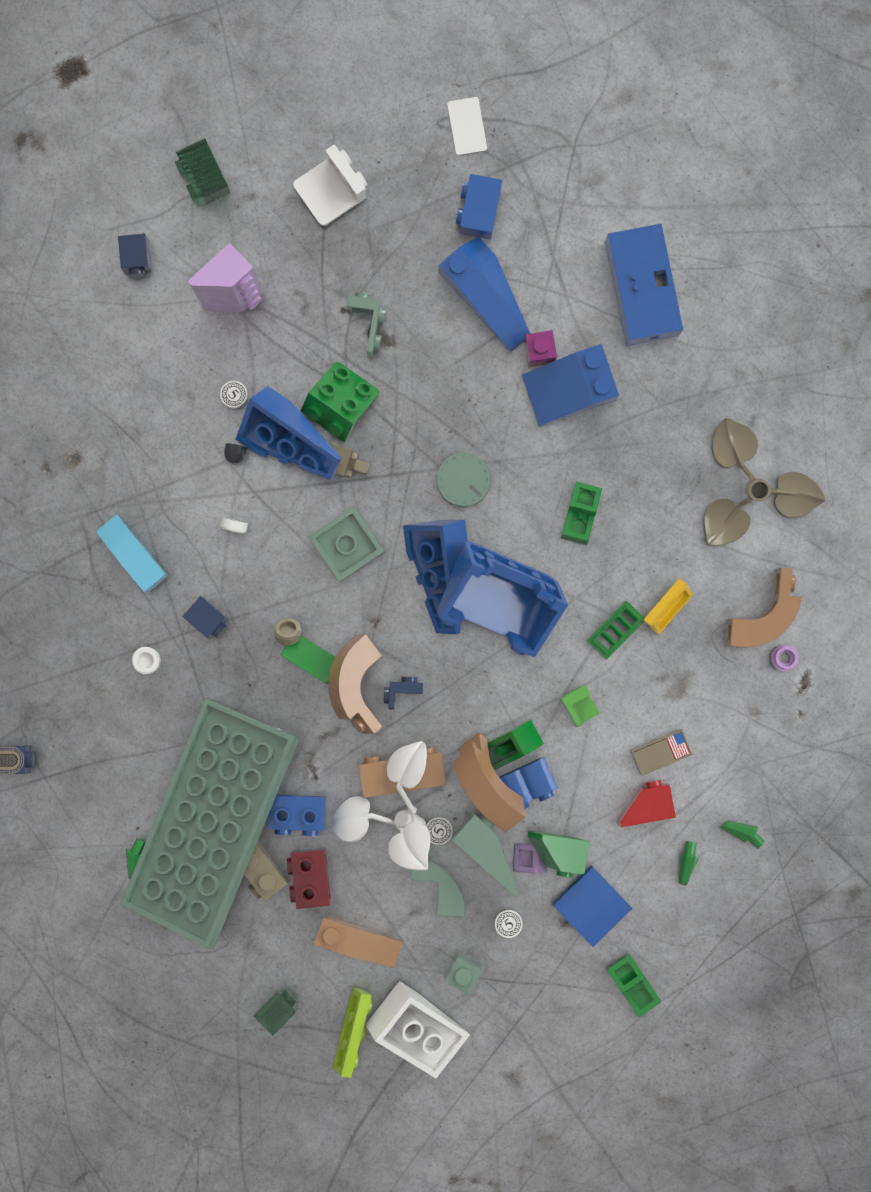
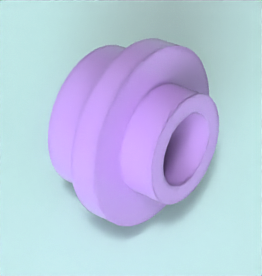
M783 644L777 646L772 651L771 662L777 670L788 672L797 666L799 655L794 647ZM782 653H786L788 655L789 660L787 663H782L780 661V655Z

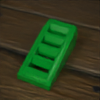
M624 601L590 636L587 642L607 660L644 622L645 618L628 601ZM623 611L635 621L632 625L621 615ZM615 619L627 629L624 633L613 623ZM607 627L619 637L617 641L605 631ZM600 635L612 645L609 649L597 639Z

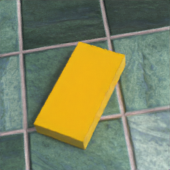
M679 578L645 617V623L657 635L666 628L693 596L688 585Z

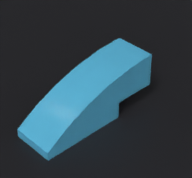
M118 514L96 531L143 592L148 594L168 577L167 573Z

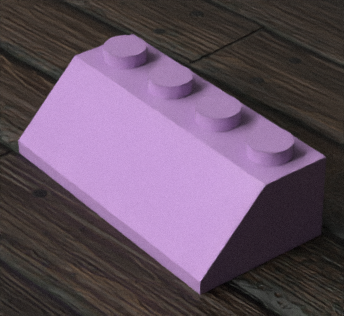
M230 243L187 281L205 311L245 312L248 308L250 310L254 309L262 300L263 291L254 268Z

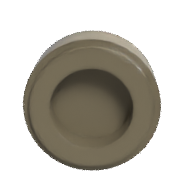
M293 618L279 620L274 626L276 641L286 646L296 644L302 637L301 624Z

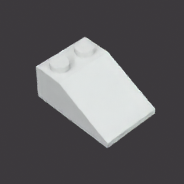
M400 981L365 1024L377 1043L434 1078L439 1076L470 1036L465 1029Z

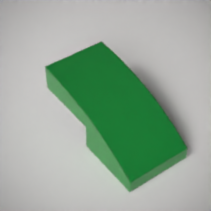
M576 481L561 535L562 539L585 545L588 544L602 488Z
M630 954L607 969L639 1018L662 1002Z

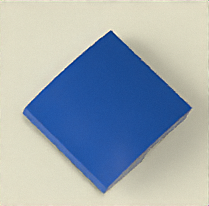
M592 866L552 903L559 913L592 947L633 909Z

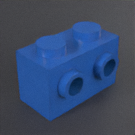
M277 794L269 812L268 829H275L274 834L291 835V830H301L303 836H319V831L325 830L327 796Z

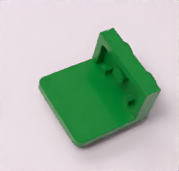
M335 362L308 392L300 412L325 428L331 435L345 442L351 435L357 420L377 398L379 390L343 364Z

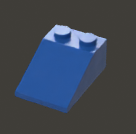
M602 344L575 352L522 374L539 426L615 402L619 397Z

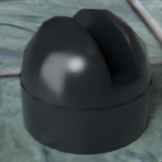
M226 443L224 456L230 463H239L245 458L247 447Z

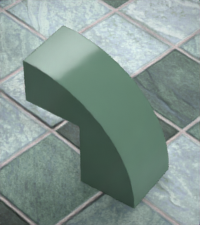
M428 859V870H411V881L438 882L437 916L465 917V906L461 890L453 876L444 867Z

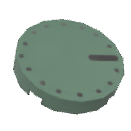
M466 452L453 454L444 460L438 470V490L444 500L454 506H474L483 500L489 491L491 483L489 468L475 454Z

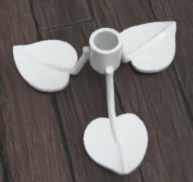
M419 741L399 748L392 754L387 765V776L389 780L397 783L396 788L407 805L408 810L398 812L395 820L369 813L370 802L363 797L356 796L344 801L336 810L332 820V830L345 842L360 840L369 828L368 819H375L397 827L400 833L393 836L389 842L390 858L403 868L417 871L428 870L430 833L424 818L415 814L417 808L410 802L403 790V786L408 789L414 788L424 774L427 759V749L424 742Z

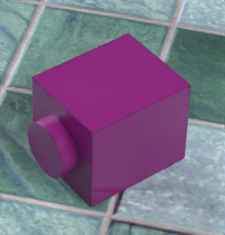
M553 330L525 335L524 346L528 367L546 365L556 361L557 353Z

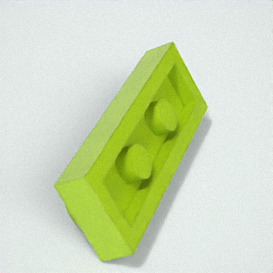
M352 987L332 1066V1069L341 1077L351 1078L353 1070L358 1065V1049L360 1042L365 1037L364 1024L366 1016L372 1008V995L362 988Z

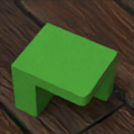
M582 685L559 698L575 727L583 725L582 723L599 714L598 709L589 696L591 694L586 685Z

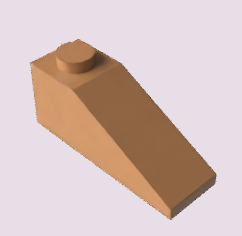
M325 914L314 945L339 954L394 968L403 941Z

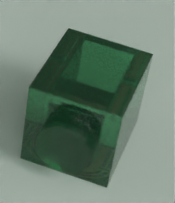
M278 988L256 1010L253 1017L273 1036L297 1012L298 1006L296 1003L298 1000L287 989L283 992Z

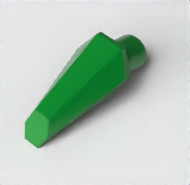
M727 821L720 826V828L744 843L749 840L757 849L765 843V840L756 833L758 831L757 826Z
M136 838L131 849H125L129 879L132 877L146 843L139 838Z
M686 841L685 852L681 854L680 885L685 886L688 884L698 862V857L695 856L697 847L695 842Z

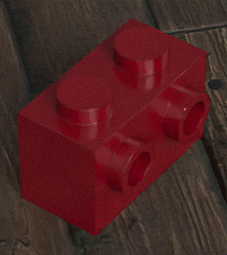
M326 847L292 851L291 858H287L288 875H293L294 886H289L291 903L296 902V909L330 906L331 896Z

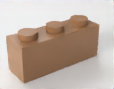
M435 747L426 748L427 759L424 774L414 788L408 789L403 786L405 792L446 785L441 751L435 752ZM380 756L364 758V763L359 764L364 798L399 793L396 788L397 783L389 780L387 776L389 759L381 761Z

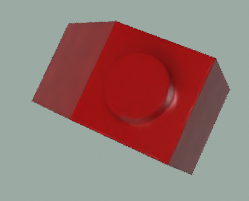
M661 779L645 782L646 787L637 790L618 818V826L622 828L676 818L670 785L662 784Z

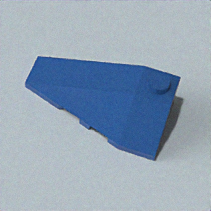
M480 237L460 246L439 264L438 273L510 353L524 341L526 334H530L497 256Z
M269 386L249 399L236 436L237 441L263 457L270 455L279 458V462L283 464L290 462L299 465L303 471L329 480L334 477L342 457L290 400Z
M438 520L403 525L406 552L409 561L414 560L419 575L415 577L418 585L422 584L427 596L425 604L436 633L459 634L461 624H454L453 626L445 624L440 620L437 609L458 555L465 542L468 541L465 520Z

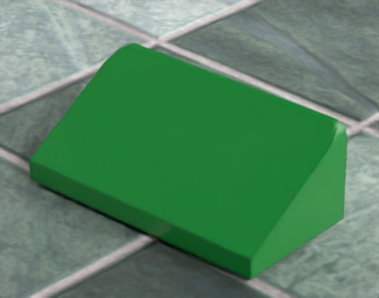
M303 636L296 644L286 646L280 654L281 656L325 684H328L329 673L335 656Z

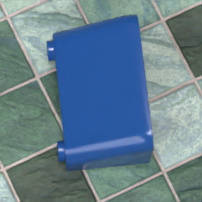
M467 541L458 555L437 612L440 620L447 625H460L466 619L507 636L511 649L520 655L527 654L535 658L564 613L568 603L559 583L551 576L479 544Z

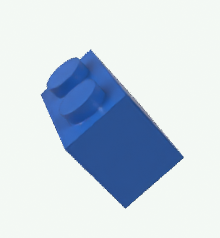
M470 174L469 183L463 182L461 198L465 199L464 209L458 208L456 224L460 225V234L491 240L502 185L501 179Z

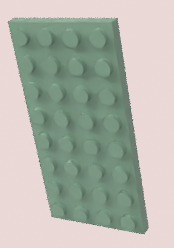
M205 698L120 905L207 949H214L300 738Z

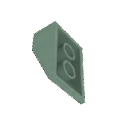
M473 811L452 835V841L511 894L517 897L519 890L494 829H492L494 824L482 813L477 815Z

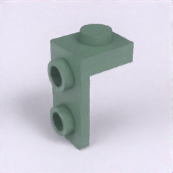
M355 293V296L348 295L346 305L348 312L373 315L367 348V357L373 358L374 351L379 352L381 335H377L378 325L384 324L386 309L381 308V300L372 299L369 294Z

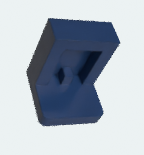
M401 677V682H390V687H384V704H389V709L395 710V693L423 694V683H418V677Z

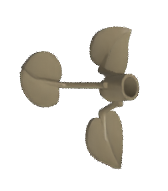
M725 418L715 431L712 443L713 455L717 462L726 468H730L738 463L750 481L745 486L747 498L738 503L737 506L732 500L723 498L715 500L706 509L704 526L706 540L710 545H725L734 542L747 532L751 518L747 512L740 509L744 505L751 503L752 500L764 501L770 494H777L775 498L776 508L781 514L791 518L801 517L825 502V496L819 486L802 473L787 472L782 474L778 479V489L771 488L769 483L763 479L755 478L743 461L752 459L756 454L758 448L757 437L750 428L729 418Z

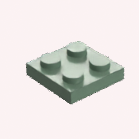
M354 506L308 536L339 582L385 552Z

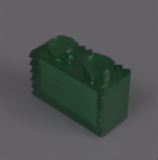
M205 138L176 151L179 160L175 161V165L181 177L187 175L190 184L186 185V188L193 201L198 199L200 205L204 206L231 193Z

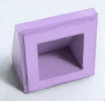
M514 844L513 871L535 874L547 872V867L533 844Z

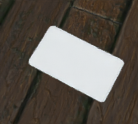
M478 97L449 101L447 106L456 154L462 155L486 151L487 144Z

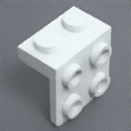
M335 144L325 150L326 160L293 183L294 189L321 226L328 225L367 198L366 180L359 171L355 173L350 167L352 162L344 150L339 151Z

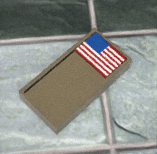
M682 729L630 750L641 776L693 755Z

